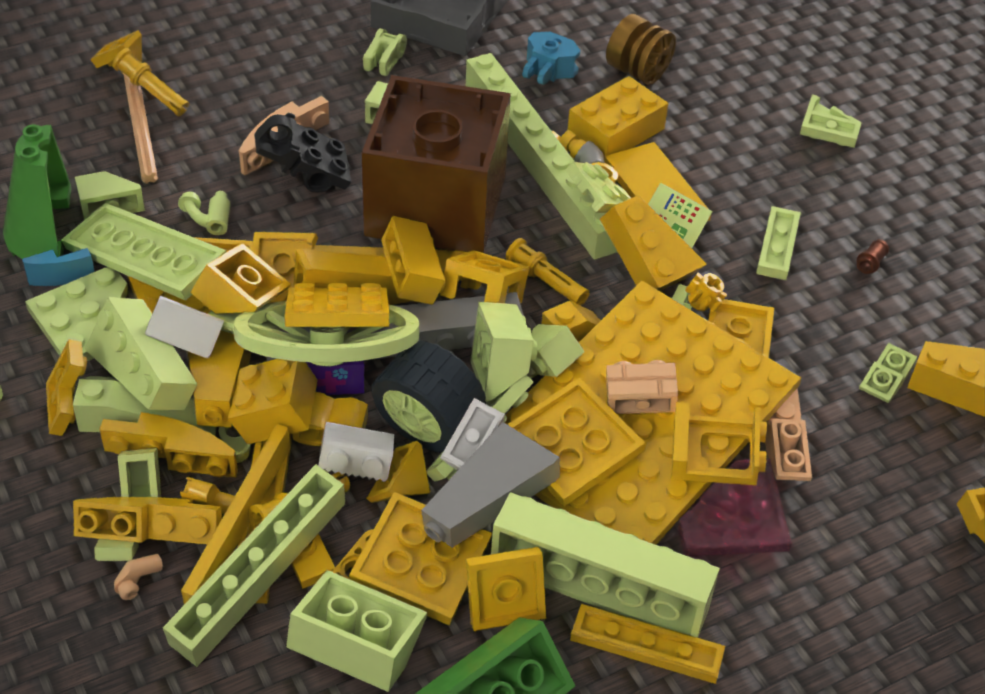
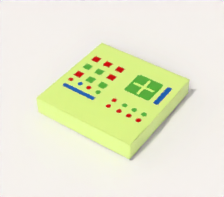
M662 183L659 184L648 203L691 248H693L713 212Z

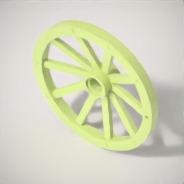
M287 300L265 304L255 312H243L234 321V339L242 348L266 357L311 362L319 366H335L344 362L376 359L407 350L419 340L420 323L418 318L411 312L388 304L389 324H395L398 326L396 328L373 333L383 327H359L346 334L350 327H311L310 332L301 327H285L284 317ZM270 321L288 333L264 327L260 324Z

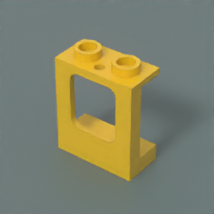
M676 402L671 479L756 485L758 473L765 472L766 451H760V442L765 443L767 422L760 421V407H755L753 420L690 416V403ZM705 435L748 439L750 442L749 468L739 470L703 466L701 464L702 437Z

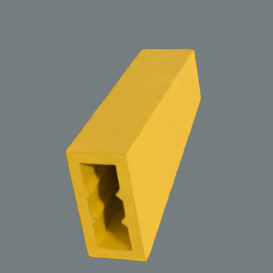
M296 249L294 287L297 283H312L314 287H328V284L345 283L348 287H361V284L377 283L381 285V288H387L388 304L394 305L410 302V300L397 297L386 257Z
M220 330L209 358H204L189 351H186L189 371L197 382V386L192 394L197 425L231 428L232 424L228 420L238 372L240 368L249 365L252 352L238 345L234 339V334Z

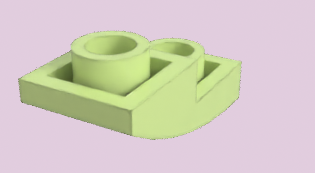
M888 343L877 362L874 361L859 389L889 403L916 364L917 356Z

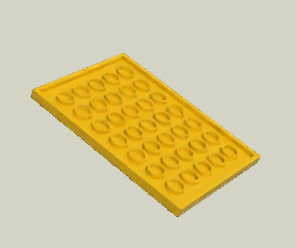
M641 281L579 342L585 352L557 377L544 376L528 392L529 396L517 408L513 407L506 414L507 420L504 423L512 422L578 377L607 404L606 365H614L620 361H627L631 364H648L653 360L675 363L678 389L677 402L690 403V416L753 420L755 407H760V421L767 422L800 386L801 377L649 284ZM675 412L617 414L646 443L645 451L564 507L547 488L541 490L535 496L555 509L566 510L572 515L589 521L599 522L605 527L624 534L635 535L641 540L656 545L712 482L671 479ZM705 435L701 439V464L705 467L726 468L747 445L749 440L743 437Z

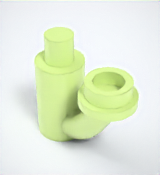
M217 191L215 196L210 199L208 214H204L199 210L201 200L196 193L185 192L178 200V206L182 211L187 212L197 224L205 227L213 235H223L227 232L230 201L224 191Z

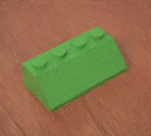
M519 617L415 694H566L575 687V684L544 622Z

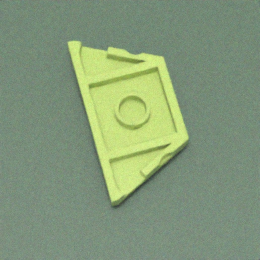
M572 162L565 170L575 182L580 192L585 196L588 194L594 200L591 206L596 212L607 213L613 206L631 198L623 188L608 178L609 174L598 164Z

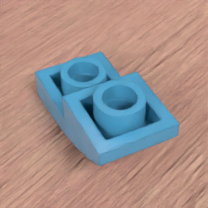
M88 248L56 257L53 250H49L22 259L29 285L33 286L65 285L95 272L92 256Z

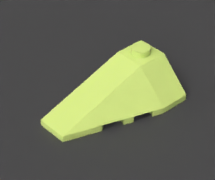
M89 376L79 379L73 401V409L79 432H100L99 429L103 419L137 423L141 412L177 419L201 428L214 436L216 434L217 427L197 425L193 398H190L185 410H149L115 377Z

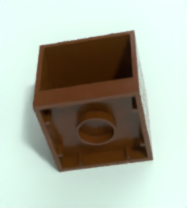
M391 75L362 150L364 236L382 239L392 216L427 223L435 248L463 252L475 250L484 253L506 176L511 93Z

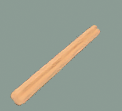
M124 74L141 179L146 184L149 182L154 183L158 177L141 85H133L130 82V78Z

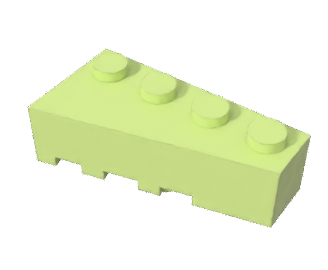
M108 297L103 309L98 314L97 323L85 350L147 409L185 410L197 386V382L173 345L145 334L152 312L144 300Z

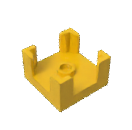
M475 250L448 258L444 271L446 284L440 296L454 299L456 297L459 277L462 276L461 287L465 289L472 288L477 290L481 287V283L487 284L484 302L505 303L509 286L508 293L517 292L519 301L522 303L529 266Z

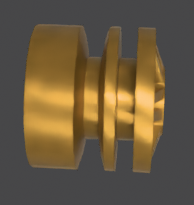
M629 14L621 20L610 37L606 50L607 63L624 73L629 72L633 78L639 79L647 85L653 84L664 74L672 60L676 47V37L672 32L664 30L658 25L652 26L651 22L636 14Z

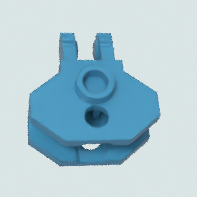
M533 32L528 37V63L524 66L522 76L530 79L534 74L538 75L537 82L542 85L546 84L549 80L554 82L556 79L574 78L579 70L575 60L580 56V49L574 40L553 32Z

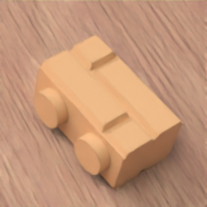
M653 360L648 364H631L627 361H620L614 365H606L608 406L616 414L675 412L676 402L678 401L675 363Z

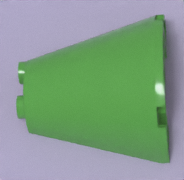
M33 124L23 129V135L18 139L15 146L3 226L4 240L9 252L21 259L49 250H53L56 257L63 256L64 248L62 241H57L52 209L69 208L71 184L52 126Z

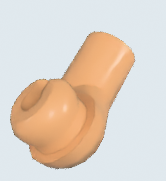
M159 554L126 562L114 580V590L121 599L131 600L135 598L139 591L137 582L141 576L162 570L163 564Z

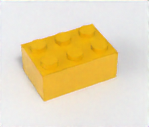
M627 76L570 108L567 131L570 130L578 136V140L583 139L586 142H593L603 152L605 157L606 155L631 149L664 130L669 103L630 76Z

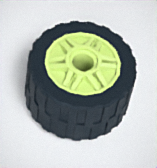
M417 341L409 349L399 352L373 382L371 390L375 406L393 429L413 442L418 441L423 448L435 452H443L474 398L486 404L485 392L474 372L460 358L453 355L452 352L437 344L428 343V341Z

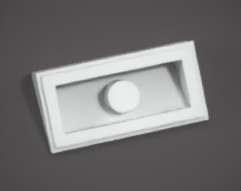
M160 296L145 334L196 355L209 358L224 320Z
M474 398L440 459L458 471L504 421L505 414Z

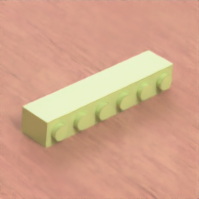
M315 464L163 627L168 644L198 667L345 505L344 484Z

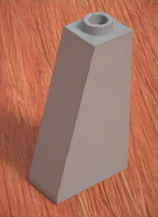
M502 422L421 510L426 534L434 541L441 542L442 540L453 548L495 521L510 492L522 497L531 498L554 483L560 477V457Z

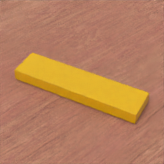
M585 604L580 606L570 641L714 684H716L725 650V646Z

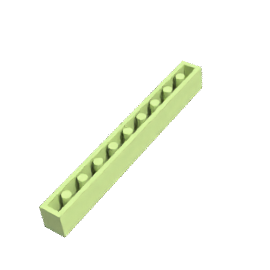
M492 53L466 59L467 87L511 93L508 144L591 257L595 260L617 253L614 244L600 221V218L606 213L596 212L591 205L594 203V200L588 194L586 196L583 195L565 171L575 161Z

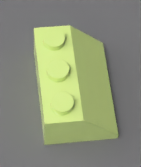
M478 302L470 362L475 376L480 381L485 392V401H492L529 373L531 360H535L537 357V341L533 340L531 328L527 327L526 318L522 316L517 304Z
M326 570L291 612L286 647L389 692L408 663L426 620L427 612Z

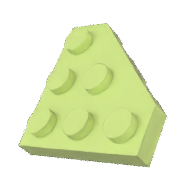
M105 267L25 302L27 310L59 356L68 339L82 342L83 356H86L87 361L94 359V357L85 350V347L97 323L99 312L103 309L108 297L126 298L129 291L127 282L116 270Z

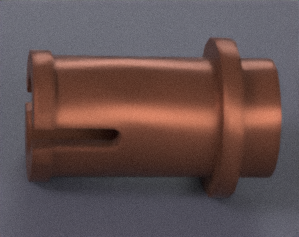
M877 239L876 242L874 240L865 252L858 255L856 261L858 270L864 274L876 272L880 267L881 260L889 253L888 244L880 239Z

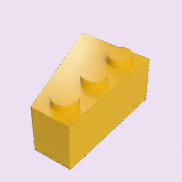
M639 195L613 206L600 218L636 286L641 281H644L658 291H662L692 276L707 265Z
M925 341L907 388L985 417V349Z

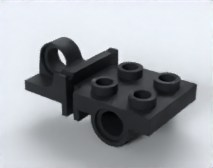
M286 113L285 116L279 114L272 115L254 133L256 153L281 163L282 172L286 173L289 169L293 177L299 171L303 172L304 185L309 191L315 193L325 192L332 185L346 190L350 185L351 177L345 144L338 139L324 136L312 128H306L297 124L294 114ZM277 126L278 132H274L271 129Z

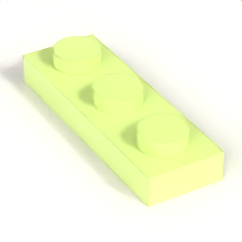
M771 207L756 274L782 280L787 279L801 212Z

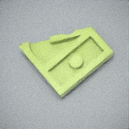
M812 94L800 134L813 139H821L837 143L841 146L855 148L862 122L844 114L842 110L835 106L831 107V109L826 108L819 103L820 97Z

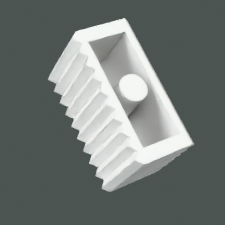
M326 422L318 466L323 470L326 469L327 472L332 470L334 473H337L339 471L341 475L347 473L348 476L351 474L355 477L360 475L362 478L367 476L369 480L374 478L376 481L381 479L384 482L388 479L393 457L394 434Z

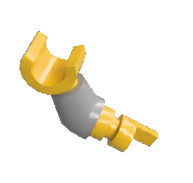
M570 130L566 131L562 136L552 131L566 151L570 152L569 155L574 158L575 162H588L592 165H600L609 174L608 178L616 183L618 173L613 167L604 163L603 152L591 141L578 140V136Z

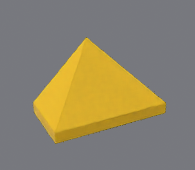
M418 441L394 449L388 479L384 482L381 479L376 481L367 497L371 503L390 500L394 492L406 497L430 493L423 449Z

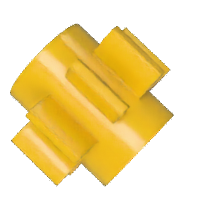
M697 273L685 289L689 293L688 301L690 305L698 311H706L709 308L715 312L727 296L723 292L724 283L722 280L711 273L705 274L704 277Z

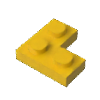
M68 339L46 382L49 434L63 436L69 423H74L76 419L73 409L75 382L79 376L84 375L87 367V357L83 356L81 341Z

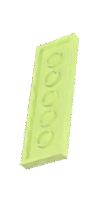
M108 203L100 206L61 240L67 250L75 252L88 248L93 261L185 301L193 295L190 292L205 266L226 253V250Z

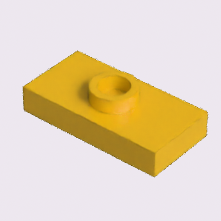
M319 533L291 563L302 589L316 584L326 570L332 572L335 569Z

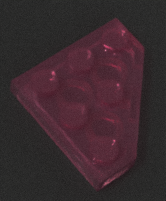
M766 459L765 472L758 473L756 485L714 483L701 497L700 502L691 511L688 510L683 515L678 527L685 556L789 552L792 545L770 459ZM736 460L729 469H748L750 460Z

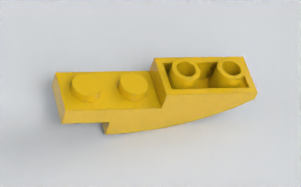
M141 412L137 423L103 419L99 430L104 451L120 454L121 451L157 448L158 457L166 458L168 470H175L181 473L209 474L215 477H237L238 469L235 450L211 433L189 423L161 415Z
M162 497L76 499L73 501L74 536L142 543L147 539L207 545L222 520V506L193 504V499Z

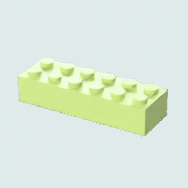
M509 493L493 524L491 554L539 547L543 554L545 588L615 614L699 637L709 611L720 568L710 565L704 560L693 559L674 552L668 547L658 546L641 540L635 535L624 534L605 527L599 522L589 521L572 515L566 510L544 505L530 497Z

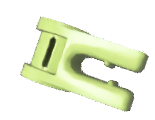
M378 29L372 43L364 54V70L372 71L379 61L380 74L387 76L405 52L407 45L406 35H393L387 33L385 29Z

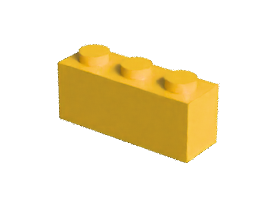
M392 216L381 241L397 297L433 305L438 294L442 293L445 288L446 277L443 275L439 256L436 254L433 238L430 235L427 223Z

